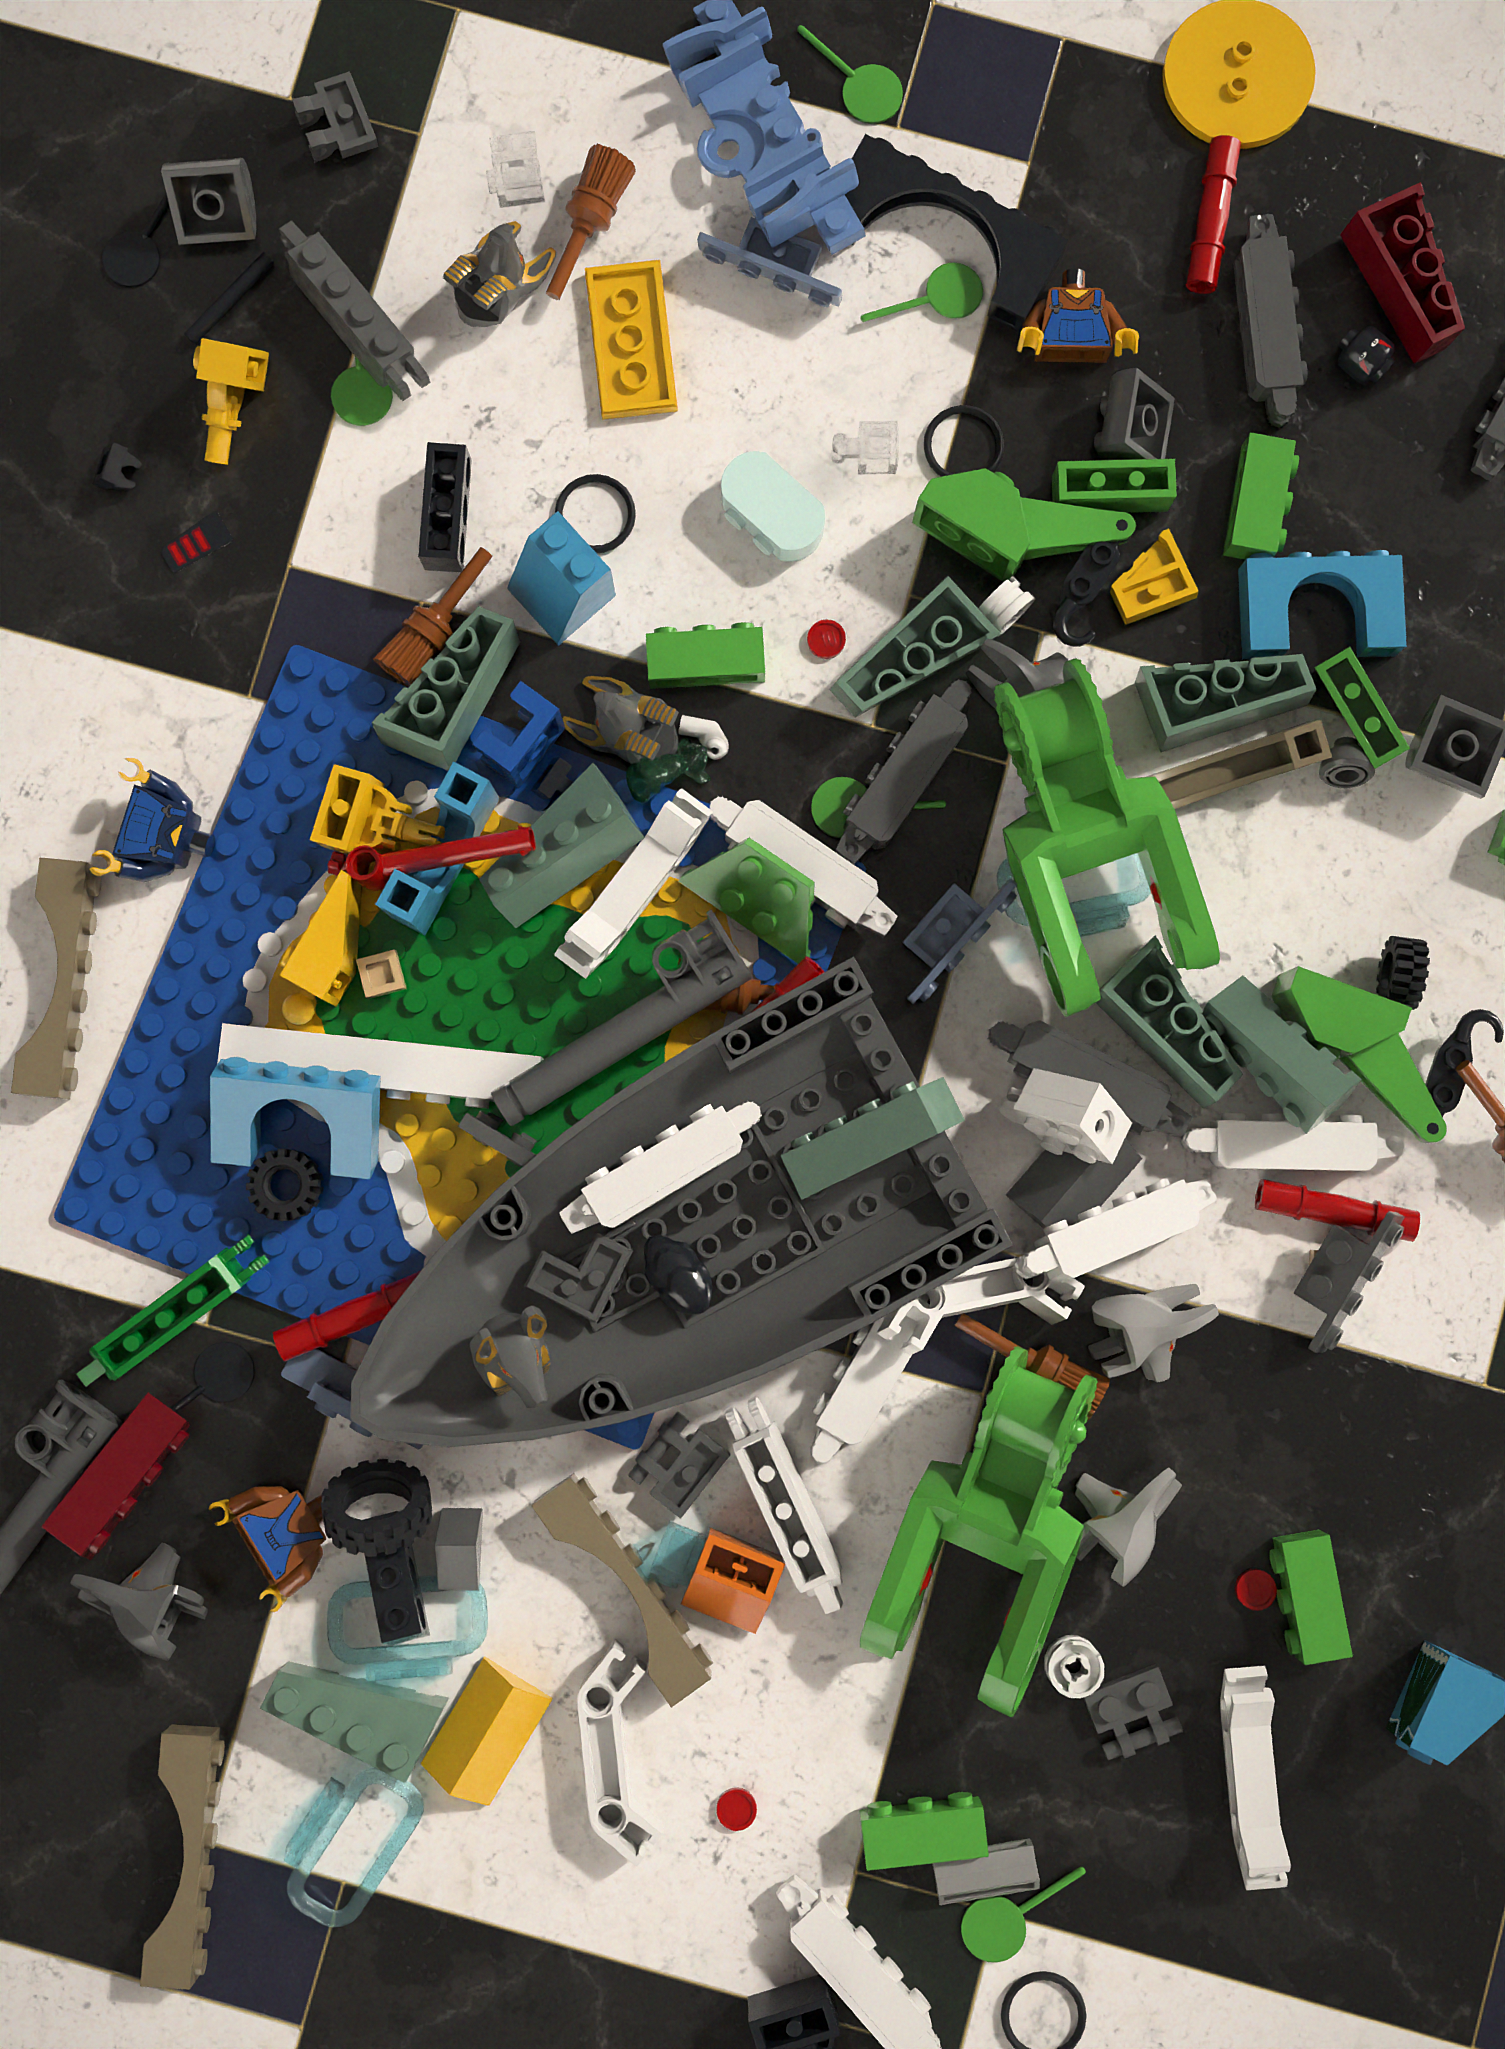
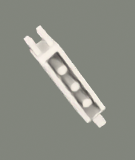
M718 796L713 801H710V810L713 811L710 819L726 831L725 841L730 844L727 848L728 850L750 837L815 882L814 900L811 902V906L816 902L826 909L825 916L841 928H845L847 924L852 928L859 925L882 937L893 926L898 916L877 897V880L760 800L747 802L744 808H741L731 800L728 801L723 796Z
M747 1101V1103L743 1102L742 1106L738 1105L726 1112L723 1106L714 1110L711 1104L692 1114L690 1118L693 1123L679 1131L677 1126L674 1125L655 1136L658 1144L645 1152L640 1145L620 1157L623 1165L609 1172L605 1166L585 1178L588 1186L581 1189L583 1194L560 1212L566 1227L571 1234L597 1223L615 1228L739 1154L743 1142L739 1134L751 1128L752 1124L755 1125L756 1122H759V1118L762 1116L760 1114V1106H757L753 1101Z
M1222 1113V1120L1210 1122V1128L1186 1130L1184 1136L1179 1140L1186 1152L1210 1153V1162L1217 1169L1359 1172L1370 1171L1377 1164V1159L1404 1155L1403 1132L1377 1128V1123H1364L1363 1115H1340V1122H1325L1324 1120L1305 1134L1300 1127H1295L1289 1121H1285L1284 1114H1261V1121H1246L1245 1113Z
M1165 1178L1146 1186L1147 1195L1136 1198L1134 1192L1112 1200L1113 1209L1102 1212L1099 1205L1078 1214L1079 1223L1068 1226L1065 1219L1044 1228L1046 1236L1034 1242L1036 1249L1020 1256L1014 1262L1016 1264L1015 1272L1025 1279L1047 1272L1050 1280L1059 1284L1196 1227L1200 1219L1199 1211L1217 1201L1215 1193L1212 1191L1208 1179L1185 1183L1183 1179L1170 1185L1168 1179Z
M924 1294L918 1297L919 1303L928 1309L930 1306L927 1303L929 1296ZM905 1315L898 1325L901 1327V1330L898 1334L894 1335L891 1341L877 1334L886 1316L858 1330L852 1341L858 1345L851 1359L845 1356L842 1358L832 1376L838 1380L830 1394L825 1391L821 1394L812 1411L818 1415L815 1419V1424L820 1427L810 1447L811 1456L814 1457L817 1463L826 1464L830 1462L843 1441L849 1445L858 1444L863 1441L912 1356L900 1348L912 1336L917 1325L916 1320Z
M754 1396L748 1399V1409L758 1429L748 1433L742 1417L736 1408L732 1406L725 1410L726 1419L736 1439L733 1443L734 1452L796 1588L800 1593L806 1591L809 1598L816 1595L825 1614H829L840 1609L843 1605L842 1598L837 1589V1585L843 1582L840 1576L842 1566L775 1421L770 1423L759 1398Z
M795 1874L782 1884L777 1890V1897L790 1915L792 1943L885 2049H942L940 2048V2040L937 2034L935 2035L931 2028L932 2023L928 2012L931 2009L929 2002L917 1988L910 1991L901 1981L904 1977L903 1973L890 1957L887 1956L883 1960L873 1949L876 1943L867 1930L861 1925L855 1928L846 1918L849 1912L839 1898L834 1894L828 1897L821 1888L815 1892Z

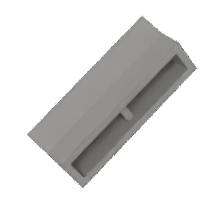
M1030 1838L988 1845L989 1857L932 1863L939 1905L1040 1889V1878L1034 1847Z

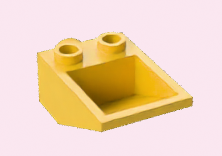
M342 870L296 947L291 946L287 950L280 964L284 968L280 976L301 987L298 993L289 995L282 1005L284 1017L292 1024H305L313 1017L315 1011L313 999L315 996L337 1007L356 974L362 886Z

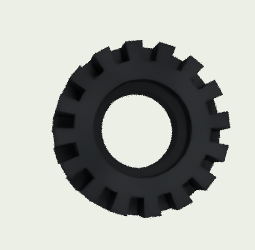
M1390 936L1389 940H1386L1385 949H1382L1381 952L1382 960L1378 964L1380 971L1376 979L1379 982L1376 987V993L1379 996L1412 1007V1010L1418 1008L1419 1002L1423 999L1422 991L1426 990L1425 980L1429 976L1427 966L1430 964V958L1427 957L1429 947H1427L1428 943L1426 941L1399 936Z
M277 1149V1151L264 1153L265 1156L263 1158H258L254 1162L256 1166L253 1170L249 1169L247 1175L250 1177V1182L246 1183V1190H250L251 1196L248 1199L250 1203L255 1204V1210L259 1214H264L266 1218L271 1220L293 1221L300 1219L302 1216H307L312 1212L311 1209L314 1206L317 1207L320 1202L318 1197L320 1194H323L324 1187H321V1180L324 1179L322 1173L318 1172L317 1168L319 1166L309 1158L310 1156L296 1150ZM284 1169L293 1171L300 1181L297 1195L287 1201L276 1198L270 1187L273 1176L278 1171Z

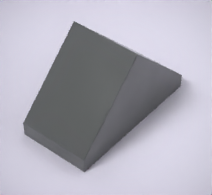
M442 1508L435 1542L438 1590L479 1591L482 1508Z

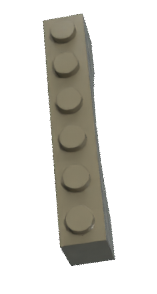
M1320 719L1305 722L1146 777L1155 776L1158 779L1174 809L1256 781L1331 758L1332 754Z
M39 858L35 898L44 910L54 934L57 951V979L53 997L43 1021L32 1037L15 1054L11 1093L70 1100L71 1091H75L78 1084V1070L74 1068L76 1052L81 1050L83 1043L82 1029H79L80 1014L85 1012L88 1001L87 991L83 989L85 974H89L92 967V953L88 951L90 935H94L97 926V916L93 912L94 897H98L101 891V876L92 874L90 868L95 866L88 862Z
M573 1473L535 1500L531 1506L555 1540L575 1545L595 1555L610 1567L628 1587L640 1609L646 1628L649 1649L648 1675L672 1708L711 1680L712 1671L709 1666L713 1664V1661L700 1643L694 1646L686 1635L690 1628L679 1611L675 1610L671 1613L663 1602L667 1595L654 1576L649 1580L639 1567L644 1562L631 1543L626 1546L622 1543L616 1534L620 1531V1527L608 1510L603 1513L599 1510L593 1501L597 1494L585 1477L579 1480Z
M172 1724L161 1734L158 1776L169 1791L179 1814L183 1833L184 1862L180 1885L172 1906L159 1927L144 1943L140 1987L190 1990L198 1977L205 1973L208 1952L207 1949H202L203 1933L208 1932L211 1919V1908L205 1907L206 1891L211 1890L214 1880V1865H209L210 1849L215 1848L218 1834L217 1823H212L213 1807H218L221 1796V1782H215L217 1766L222 1764L225 1749L224 1741L219 1740L220 1727Z

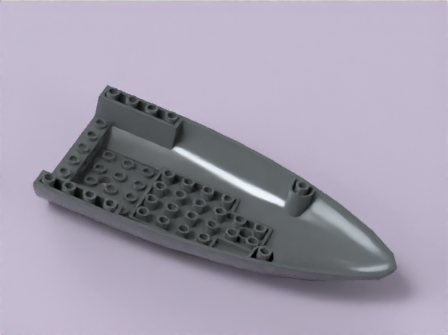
M852 957L710 1034L609 1098L563 1132L497 1188L434 1253L382 1320L351 1381L350 1420L381 1440L442 1447L536 1440L621 1423L709 1396L766 1374L870 1325L1011 1247L1013 1243L994 1209H988L945 1131L801 1200L781 1158V1155L793 1150L791 1141L810 1132L817 1138L827 1133L823 1125L844 1115L849 1122L860 1116L857 1110L859 1107L878 1098L882 1105L894 1100L892 1091L912 1081L916 1088L920 1087L871 999L873 990L857 961ZM747 1101H753L757 1106H760V1114L762 1116L759 1118V1122H756L755 1125L752 1124L751 1128L739 1134L743 1142L741 1150L736 1156L615 1228L597 1223L571 1234L566 1227L560 1212L583 1194L581 1189L588 1186L585 1178L605 1166L609 1172L623 1165L620 1157L640 1145L645 1152L658 1144L655 1136L674 1125L677 1126L679 1131L693 1123L690 1118L692 1114L711 1104L714 1110L723 1106L726 1112L738 1105L742 1106L743 1102L747 1103ZM596 1233L633 1250L622 1272L623 1281L620 1286L614 1288L597 1324L524 1288L542 1251L579 1269ZM662 1235L674 1241L687 1243L694 1250L699 1261L706 1266L712 1281V1297L709 1308L704 1313L685 1314L672 1309L661 1300L659 1293L649 1284L644 1275L646 1265L644 1245L649 1237ZM529 1306L539 1308L545 1316L547 1327L544 1338L550 1354L549 1371L544 1374L549 1398L544 1404L535 1408H527L513 1389L496 1397L493 1389L485 1383L475 1368L470 1350V1342L487 1320L502 1313H518L522 1315L523 1310Z

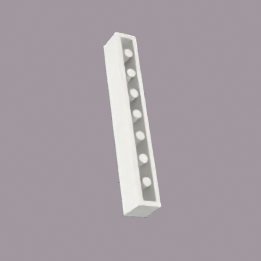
M222 1023L217 1064L220 1059L241 1057L245 1058L248 1062L265 1064L272 1061H280L288 1066L303 1068L318 1065L332 1071L363 1070L370 1075L381 1076L380 1090H387L386 1098L410 1100L411 1093L426 1094L425 1102L449 1104L450 1097L466 1099L465 1106L489 1108L490 1101L494 1102L491 1096L492 1091L503 1084L506 1086L510 1080L544 1059L541 1056Z

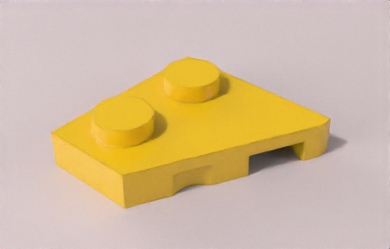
M1169 528L1161 532L1158 540L1146 553L1143 552L1133 562L1130 570L1124 572L1112 584L1110 590L1125 625L1197 598L1199 592Z

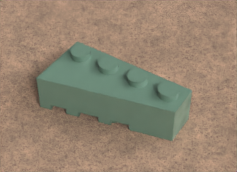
M948 576L838 679L829 690L856 718L980 649L987 639L994 640L1001 633Z
M480 606L472 612L445 642L446 647L434 660L430 658L421 668V675L410 687H404L394 698L396 702L385 714L380 713L374 719L372 725L381 744L445 770H449L453 761H457L520 644L513 619Z
M1303 654L1251 658L1250 661L1230 662V659L1216 660L1213 664L1200 665L1177 663L1173 667L1155 668V665L1140 666L1135 680L1136 689L1160 752L1305 707L1316 691V686Z
M592 763L530 826L535 836V851L529 852L524 857L520 853L500 857L479 880L493 905L517 928L645 837L614 787L598 767Z
M1155 935L1099 989L1101 1000L1097 1001L1096 1004L1204 1109L1216 1103L1241 1078L1243 1073L1216 1030L1212 1031L1202 1015L1204 1011L1197 1000H1193L1180 980L1182 976L1175 965H1171L1161 950L1163 946Z
M1243 975L1209 1000L1203 1009L1202 1015L1212 1031L1216 1030L1222 1042L1229 1048V1053L1239 1066L1246 1067L1256 1078L1259 1089L1266 1096L1273 1097L1283 1108L1286 1119L1293 1126L1300 1127L1305 1134L1338 1110L1362 1080L1352 1070L1346 1075L1333 1064L1337 1057L1327 1048L1323 1047L1320 1051L1315 1049L1308 1042L1306 1037L1307 1031L1296 1021L1285 1022L1280 1018V1007Z
M944 1077L916 1088L912 1081L892 1091L894 1100L882 1105L878 1098L859 1107L857 1110L860 1116L849 1122L844 1115L823 1125L827 1133L817 1138L810 1132L791 1141L793 1150L781 1155V1158L801 1200L965 1121Z
M288 1661L278 1671L260 1709L406 1783L449 1698L417 1693L416 1690L404 1687L395 1688L382 1685L365 1678L347 1677L339 1675L338 1672Z

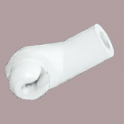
M682 715L679 734L698 738L702 746L705 747V753L710 759L718 760L727 754L729 749L728 740L718 723Z

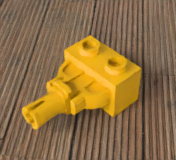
M201 338V346H197L194 352L193 366L197 370L196 378L208 381L207 414H202V420H205V424L209 425L205 461L228 465L232 431L237 430V427H241V421H238L237 418L243 402L245 388L264 391L269 352Z
M334 764L310 840L324 848L347 855L354 848L363 845L370 846L376 851L384 848L399 851L401 844L387 839L388 837L402 842L428 846L442 842L425 835L428 834L444 839L445 828L444 826H437L410 818L401 813H395L399 811L411 815L412 807L398 802L394 795L384 788L385 784L372 775Z

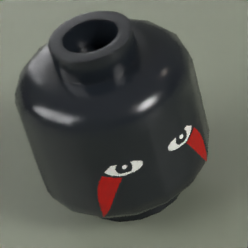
M1372 325L1364 327L1360 332L1352 328L1338 344V347L1342 350L1338 357V365L1359 384H1367L1370 381L1376 384L1396 362V359L1393 357L1395 353L1394 343Z

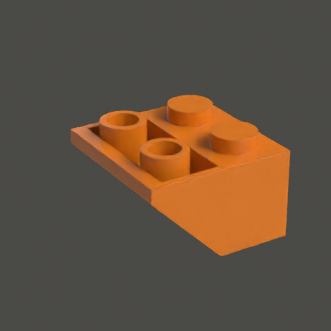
M709 1528L680 1605L756 1634L771 1603L785 1566V1561L779 1554Z

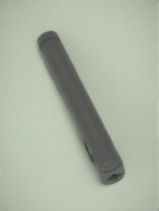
M712 910L706 912L707 919L688 931L682 929L654 946L651 960L656 972L664 983L663 987L516 1076L506 1086L503 1084L491 1092L495 1104L510 1126L519 1123L525 1119L526 1115H532L753 979V976ZM710 932H713L711 935H709V936H707L706 938L702 939L701 941L697 942V940L701 939L702 937H704L705 935L709 934ZM668 947L678 949L681 953V961L673 969H665L658 962L660 953Z
M59 1379L55 1388L58 1392L47 1407L39 1409L29 1425L23 1427L15 1438L17 1453L41 1472L0 1527V1595L47 1532L41 1527L123 1424L121 1419L75 1385ZM36 1430L41 1432L46 1439V1445L42 1451L36 1449L32 1443V1436Z

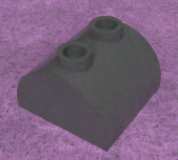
M243 158L164 163L162 165L161 173L179 245L255 239L256 209L249 170Z
M1138 368L1125 369L1113 374L1109 393L1101 399L1100 410L1104 417L1102 432H1098L1095 436L1094 447L1102 460L1165 459L1175 398Z
M1440 695L1431 704L1416 730L1407 753L1405 767L1482 799L1488 791L1505 749V721Z

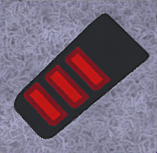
M214 511L167 543L162 549V555L173 572H179L232 542L233 538L219 513Z

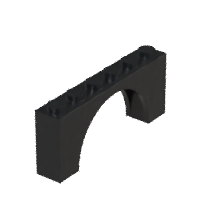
M865 133L851 158L856 167L859 184L855 189L845 194L864 230L882 216L911 206L938 207L949 210L966 219L985 239L995 263L996 290L987 316L1021 333L1022 324L1034 304L1040 299L1061 261L1068 239L1062 237V234L1051 226H1041L1031 221L1021 210L1016 208L1009 209L995 202L990 194L981 190L974 191L963 185L956 176L950 173H940L930 168L920 157L915 155L908 156L896 150L889 141L880 137L873 138Z

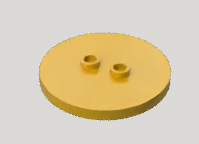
M1220 0L1200 8L1180 25L1168 47L1164 59L1162 77L1167 102L1178 121L1189 132L1207 143H1210L1212 138L1219 135L1233 136L1240 140V149H1249L1275 141L1297 123L1311 98L1316 70L1313 52L1305 34L1284 12L1256 0Z

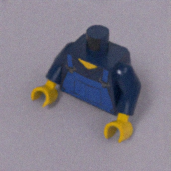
M125 758L128 762L136 765L137 772L133 777H127L118 771L119 777L129 782L138 780L141 782V786L135 784L133 786L113 853L99 850L92 854V856H100L106 860V869L101 870L91 867L90 871L92 874L103 876L112 871L117 877L149 882L170 875L175 868L185 869L188 866L192 853L209 857L214 849L215 836L199 831L202 820L201 816L193 812L192 800L176 782L151 769L147 772L144 771L142 763L135 758Z

